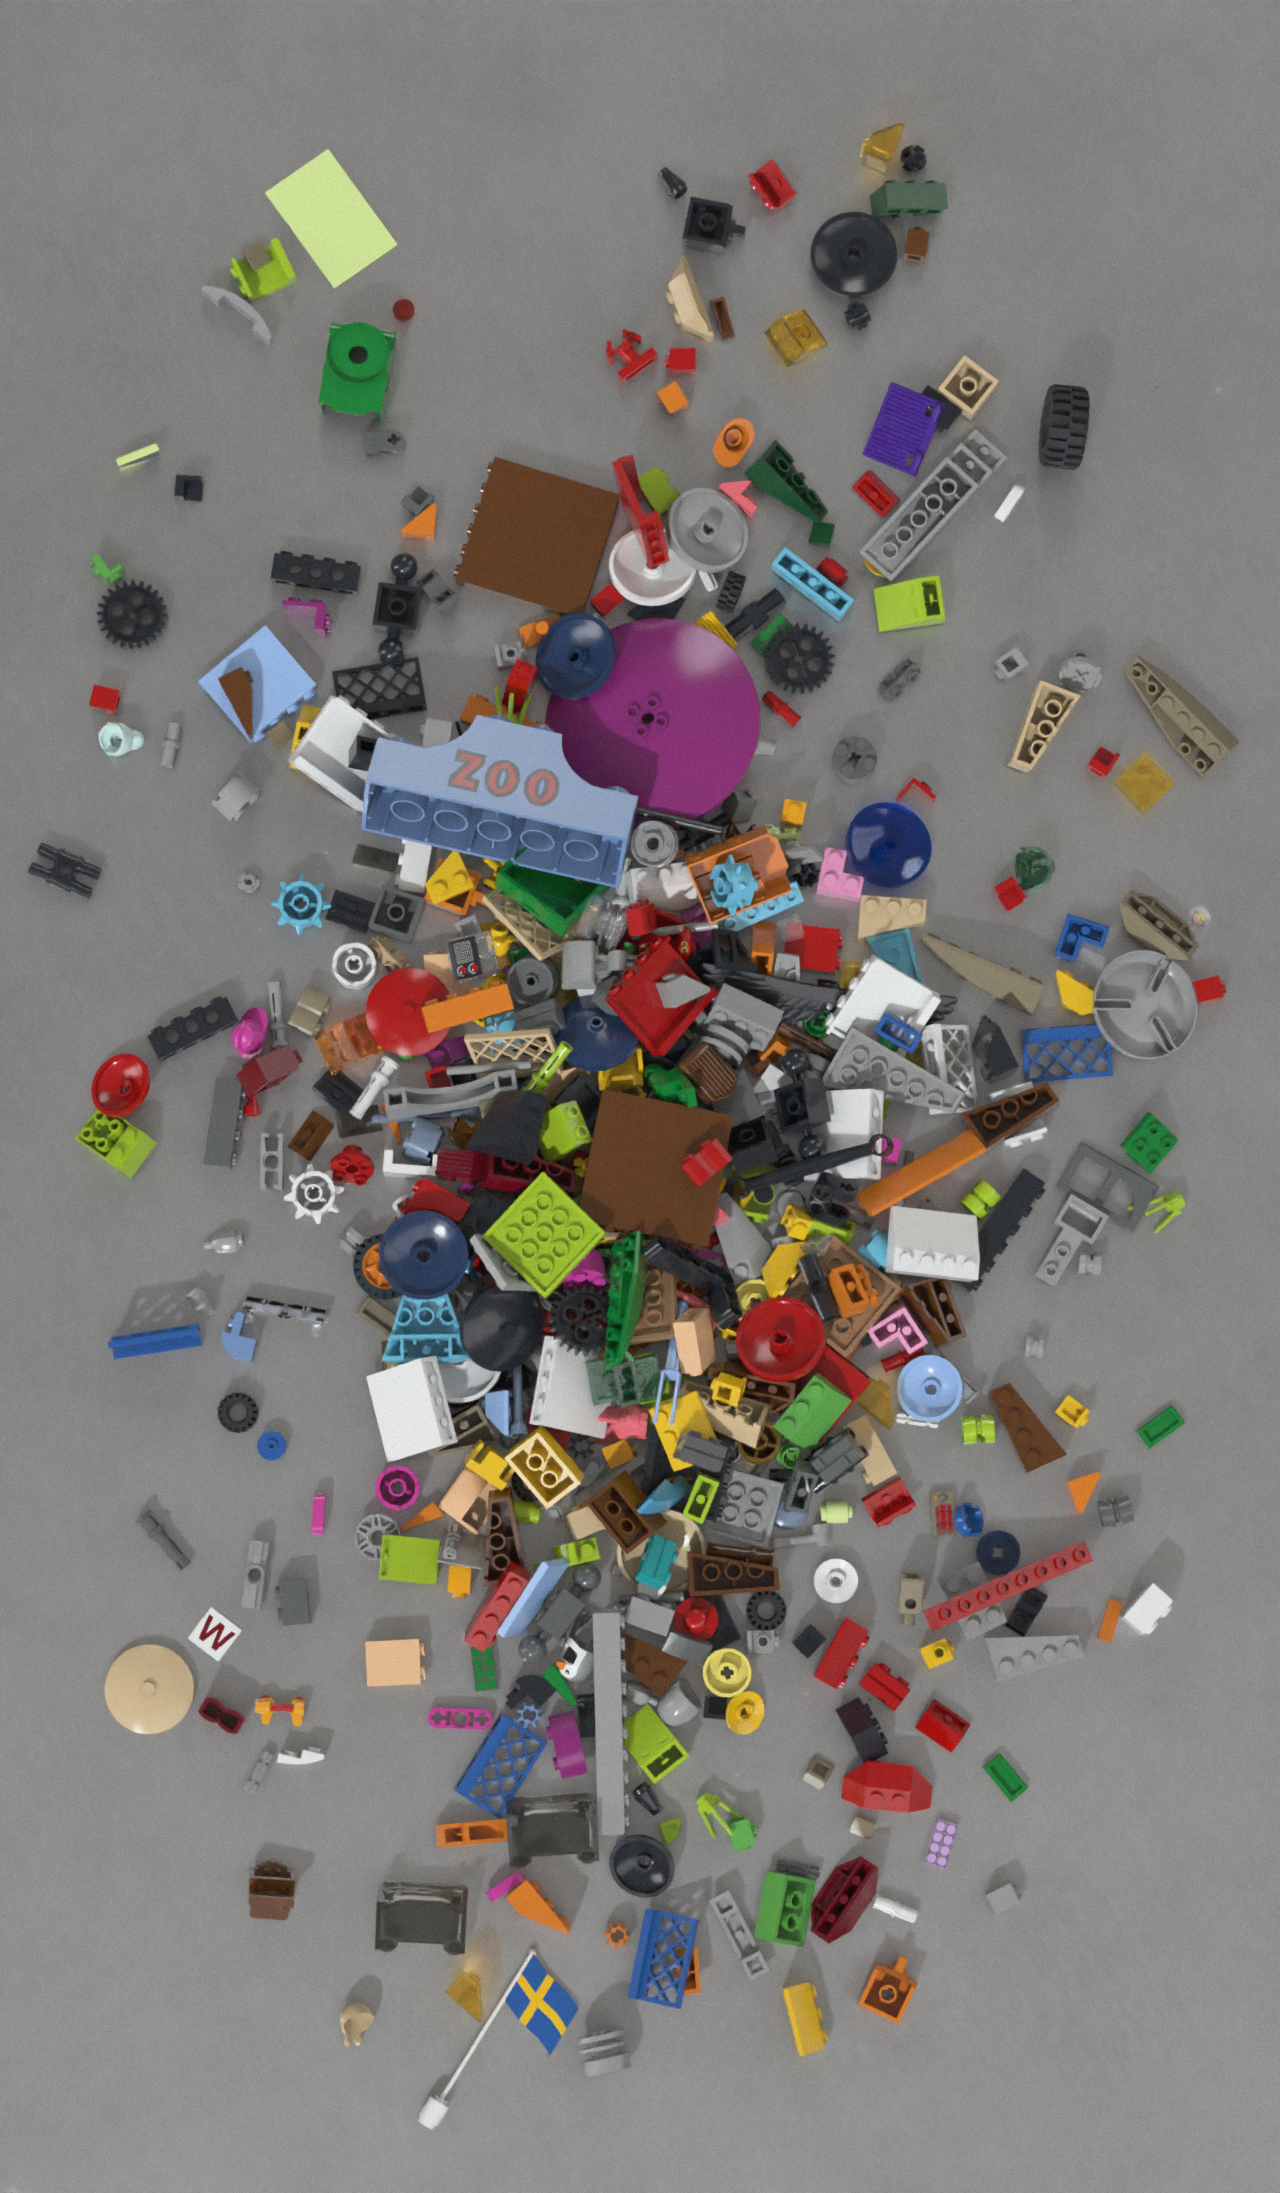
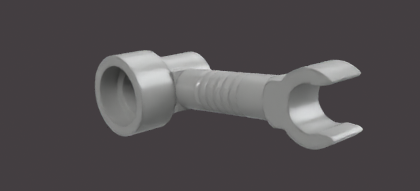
M829 1523L811 1524L812 1534L772 1538L773 1548L816 1542V1546L830 1545L828 1536L830 1531Z

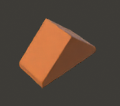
M431 504L400 530L401 535L404 538L435 541L436 504Z
M1095 1472L1066 1482L1076 1513L1082 1514L1101 1473Z
M693 1948L684 1995L701 1994L698 1948ZM675 1949L679 1958L685 1955L686 1949ZM676 1966L678 1979L680 1978L681 1970L679 1966Z

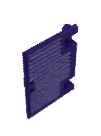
M891 382L862 455L917 477L920 464L925 457L945 403ZM928 406L934 407L930 417L925 415ZM909 454L914 456L911 466L906 464Z

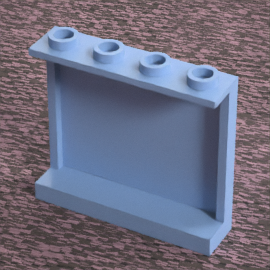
M266 625L198 681L204 691L212 697L250 744L253 741L257 743L266 735L265 731L282 721L281 718L287 713L289 715L294 713L299 708L298 704L304 699L307 701L316 694L315 690L317 689L315 682ZM239 667H242L244 672L248 670L254 681L251 683L253 689L254 738L251 740L247 736L218 678Z

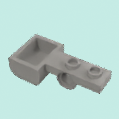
M594 941L565 942L562 950V989H595L596 979H609L615 975L621 979L622 973L634 965L638 955H627L626 952L621 950L610 951L608 955H596V944Z
M1070 1194L1053 1224L1062 1228V1231L1035 1276L1055 1287L1081 1241L1092 1246L1109 1216Z

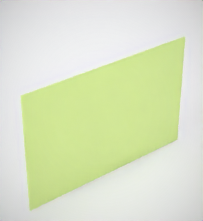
M329 149L265 192L334 289L398 245Z

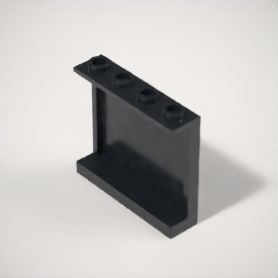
M652 1420L641 1490L648 1497L663 1480H668L669 1477H678L679 1475L693 1478V1481L689 1483L694 1486L699 1472L719 1479V1486L705 1517V1520H711L713 1523H716L717 1517L722 1518L724 1505L720 1504L721 1496H726L728 1483L723 1481L724 1475L730 1472L731 1461H728L727 1458L728 1452H733L735 1439H731V1437L713 1430L716 1438L722 1440L721 1445L728 1448L720 1472H712L695 1465L673 1471ZM692 1489L671 1508L683 1512Z

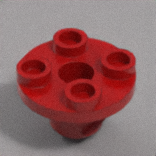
M347 1145L343 1148L342 1153L334 1156L330 1162V1170L333 1171L332 1179L335 1182L359 1186L365 1185L374 1173V1162L368 1155L363 1153L362 1148L358 1145Z
M693 1597L679 1604L674 1613L676 1631L688 1633L691 1638L699 1640L710 1638L716 1631L718 1614L715 1607L709 1601Z

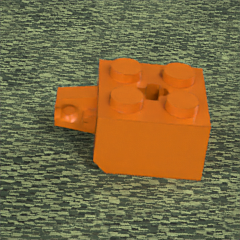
M439 859L435 872L445 861L444 859ZM466 868L474 888L435 905L436 907L466 918L471 906L476 907L477 903L487 906L482 901L485 894L481 893L482 888L478 887L482 876L480 873ZM427 891L424 898L425 903L433 905Z
M899 1955L896 1964H889L888 1968L876 1963L857 2004L899 2024L918 1984L907 1978L908 1972L904 1968L908 1959ZM888 1987L892 1988L890 1991L893 1993L892 1998L887 1997V1999H883L882 1990H887Z

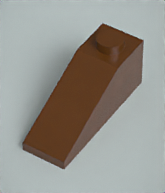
M239 667L218 678L247 736L251 740L254 738L253 689L251 683L254 681L248 670L244 672L242 667Z

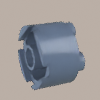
M416 1116L411 1127L410 1136L407 1135L403 1143L401 1155L420 1165L430 1166L433 1162V1154H437L440 1148V1137L444 1136L446 1127Z

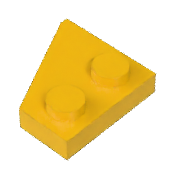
M456 851L451 852L425 884L434 906L474 888L460 854Z

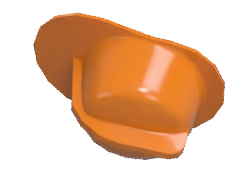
M744 418L732 419L719 431V435L713 445V454L720 465L724 467L737 465L752 445L755 431L748 420Z

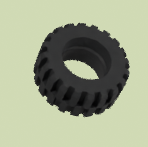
M1053 384L1047 390L1039 432V461L1044 467L1075 470L1081 465L1087 441L1090 415L1089 392L1084 387Z

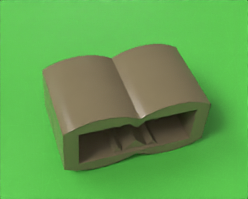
M306 985L288 1022V1026L310 1037H313L314 1033L319 1034L323 1022L320 1020L324 1013H329L332 1002H330L331 997Z

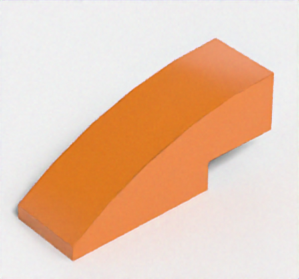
M507 1819L435 1825L437 1847L509 1841Z

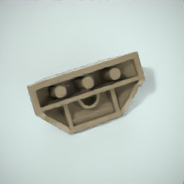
M1131 890L1119 903L1126 931L1151 951L1165 955V959L1188 960L1199 947L1189 924L1156 897L1136 893V891Z

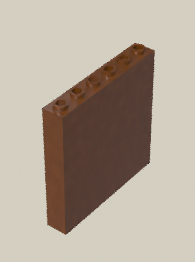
M495 457L493 463L489 462L486 470V475H489L487 483L483 482L479 495H482L481 502L476 503L473 515L476 516L474 524L470 523L466 536H469L468 543L463 544L460 556L463 557L461 565L457 564L453 577H456V584L550 613L560 614V616L584 613L620 501V495Z
M602 1089L579 1206L605 1232L615 1233V1230L624 1231L623 1235L627 1236L635 1231H639L649 1241L657 1235H661L678 1245L681 1243L689 1244V1249L702 1251V1247L707 1248L709 1244L723 1168L697 1188L680 1167L684 1165L682 1160L691 1152L694 1155L700 1152L701 1148L699 1146L709 1138L711 1141L717 1138L727 1150L734 1116L694 1107L689 1109L688 1106Z

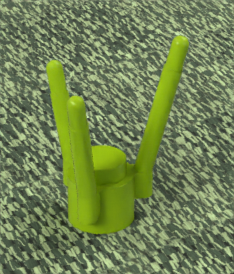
M495 685L497 715L502 716L499 686ZM510 693L508 714L504 715V717L509 719L511 723L522 725L532 694L529 693L517 721V717L512 716L514 693Z
M1178 1191L1172 1194L1168 1192L1151 1200L1149 1205L1161 1201L1162 1204L1146 1211L1145 1215H1150L1163 1208L1168 1213L1172 1211L1154 1229V1233H1158L1175 1216L1182 1213L1180 1209L1185 1207V1201ZM1134 1205L1129 1206L1127 1209L1129 1211L1133 1210Z
M708 1791L695 1802L699 1806L697 1811L701 1814L712 1838H716L713 1827L706 1813L708 1815L712 1813L729 1835L733 1836L734 1832L716 1811V1808L719 1807L716 1803L734 1817L740 1815L724 1803L716 1793L712 1795Z

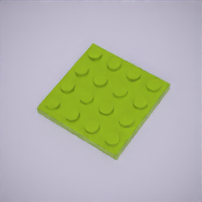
M542 1172L482 1237L547 1299L607 1233L545 1172Z

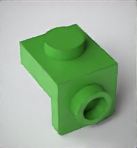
M98 553L91 557L93 562L91 568L97 576L102 575L107 584L110 581L114 583L123 577L122 573L125 572L122 564L109 570Z

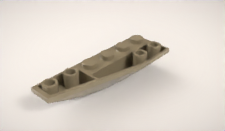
M1137 656L1126 668L1127 676L1173 748L1203 778L1240 743L1193 695L1141 656Z
M932 933L928 935L923 934L921 942L957 976L989 997L1027 1015H1032L1045 986L1041 985V980L1031 976L1028 979L1022 976V972L1013 967H1010V969L1004 968L997 963L981 958L973 952H966L954 943L949 942L947 944L940 941L941 938Z

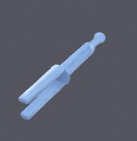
M683 1299L677 1301V1318L689 1307L688 1302ZM675 1338L670 1339L666 1366L660 1374L653 1423L658 1421L664 1379L676 1380L670 1416V1425H674L682 1377L679 1372L680 1363Z

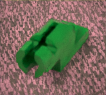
M652 1063L643 1069V1075L646 1077L644 1079L645 1083L662 1101L673 1102L679 1099L681 1102L684 1101L689 1109L698 1106L694 1086L678 1067L667 1071L661 1065Z

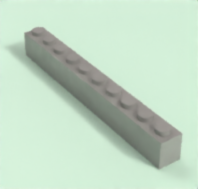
M593 1609L598 1835H625V1828H629V1814L624 1815V1806H629L628 1792H624V1784H628V1770H623V1762H628L627 1748H623V1740L627 1739V1726H622V1717H627L626 1704H622V1695H626V1682H621V1673H626L625 1659H621V1651H625V1637H620V1629L625 1627L624 1615H620V1609Z

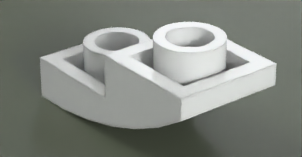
M309 1746L308 1750L302 1751L301 1758L297 1757L298 1753L285 1750L284 1754L279 1753L277 1762L284 1764H308L325 1759L326 1755L321 1754L322 1749Z

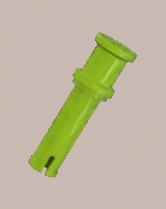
M561 1041L540 1071L534 1072L531 1081L527 1086H523L521 1090H529L540 1094L544 1088H547L550 1085V1078L573 1050L572 1046L565 1041Z

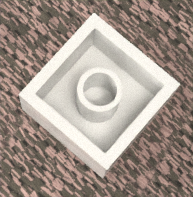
M1151 1583L1120 1618L1139 1635H1144L1145 1633L1148 1635L1157 1627L1158 1624L1155 1621L1159 1617H1165L1173 1607L1170 1604L1173 1600L1154 1583Z

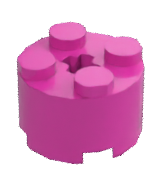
M592 1249L563 1280V1291L566 1289L571 1291L573 1286L580 1290L582 1285H585L586 1291L594 1286V1293L603 1289L606 1284L605 1261L601 1257V1253Z
M396 1465L388 1467L380 1473L376 1480L375 1490L378 1499L384 1506L390 1510L401 1511L410 1508L416 1503L421 1487L419 1479L413 1471L407 1467ZM398 1482L402 1483L403 1492L394 1494L395 1490L392 1486L394 1484L397 1485Z

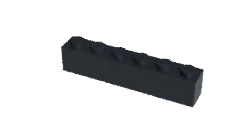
M1025 1168L1022 1169L978 1233L980 1254L978 1280L972 1282L950 1281L968 1293L972 1289L977 1291L983 1282L980 1277L984 1271L989 1273L996 1262L993 1261L997 1253L1002 1255L1008 1246L1005 1242L1009 1235L1015 1236L1021 1227L1018 1225L1022 1217L1026 1219L1033 1210V1207L1030 1206L1033 1200L1039 1201L1046 1191L1042 1188L1045 1184L1044 1181Z

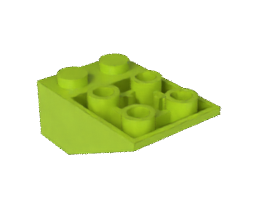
M939 575L916 578L873 589L879 632L942 624L945 622Z
M98 1109L94 1111L75 1137L77 1141L130 1179L157 1144L144 1132L122 1117H110Z
M646 1704L624 1722V1726H627V1739L623 1740V1745L654 1784L689 1757L649 1704Z

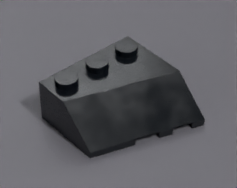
M986 1015L982 1016L971 1046L981 1064L980 1073L985 1082L989 1081L990 1085L1015 1074L1019 1065L1000 1026L992 1022Z
M529 1090L500 1092L465 1148L529 1165L536 1156L548 1096Z

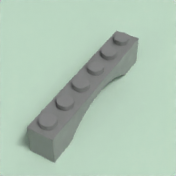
M515 1069L493 1072L478 1080L451 1087L427 1089L399 1087L383 1090L386 1113L390 1121L479 1106V1101L496 1098L500 1092L519 1090Z

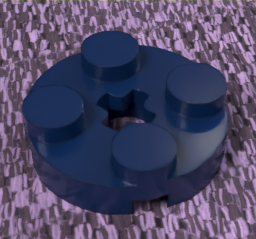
M1000 1530L988 1532L978 1542L976 1548L977 1561H979L982 1569L994 1575L1009 1573L1019 1563L1020 1545L1017 1539L1008 1532ZM994 1547L998 1549L1002 1547L1004 1549L1002 1552L1003 1558L993 1557Z

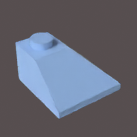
M508 1390L485 1393V1399H482V1412L485 1413V1416L503 1435L511 1440H515L510 1437V1426L514 1422L513 1393Z

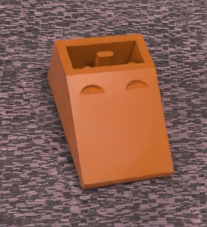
M526 1879L506 1896L507 1900L520 1915L568 1934L570 1932L568 1928L571 1925L563 1914L560 1916L554 1911L556 1908L555 1904L549 1897L544 1899L539 1892L542 1889L534 1879L531 1882Z

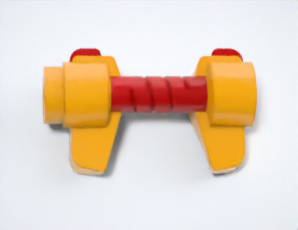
M264 1695L262 1698L256 1699L255 1713L261 1714V1722L268 1725L274 1711L291 1712L293 1725L300 1726L305 1714V1701L301 1697H296V1699L292 1700V1703H276L273 1698Z

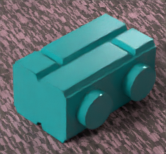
M656 1534L651 1535L647 1539L635 1580L655 1589H660L664 1584H668L672 1572L669 1571L670 1565L675 1563L678 1552L675 1551L677 1543Z

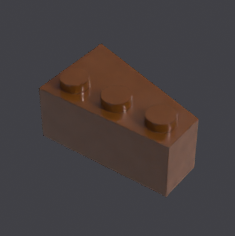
M929 1278L902 1288V1291L899 1293L900 1297L936 1347L955 1342L967 1336L947 1279Z

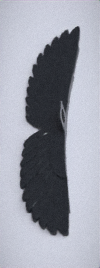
M704 962L702 964L703 969L708 972L703 973V977L706 981L710 982L709 986H713L718 992L724 983L783 1010L784 1013L781 1020L784 1021L793 1018L794 1022L804 1019L805 1022H811L818 1018L824 1010L827 1011L828 1015L834 1013L837 1009V1001L841 995H846L849 990L840 988L839 982L817 979V985L758 972L716 970L713 963ZM940 995V1003L924 1026L934 1024L933 1021L944 1020L945 1016L943 1015L954 1011V1008L950 1006L957 1003L958 998Z

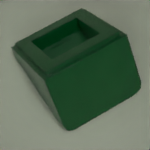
M813 522L808 543L830 548L835 524Z

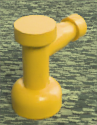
M482 857V861L494 869V872L490 877H485L481 884L487 889L494 891L498 889L494 885L497 873L506 863Z

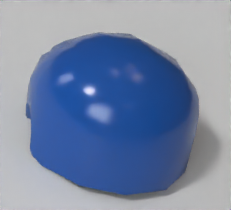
M961 1503L958 1505L953 1516L956 1530L961 1535L967 1537L980 1535L983 1532L984 1519L979 1506H972V1503Z

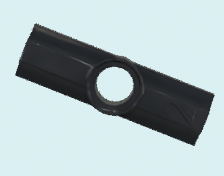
M774 588L760 600L753 601L746 606L740 615L724 627L733 639L738 641L752 629L755 630L762 626L772 614L786 605L787 602L780 591Z
M815 1253L802 1256L797 1262L821 1321L824 1322L836 1318L840 1313ZM819 1282L824 1284V1289L821 1292L813 1291L814 1284Z

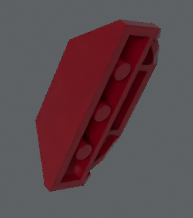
M862 1856L836 1866L811 1904V1932L827 1943H831L849 1933L876 1894L879 1868Z

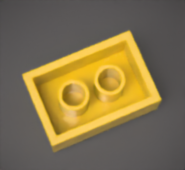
M539 1426L528 1434L526 1438H523L511 1447L504 1457L546 1509L581 1484L584 1478V1473L544 1426Z

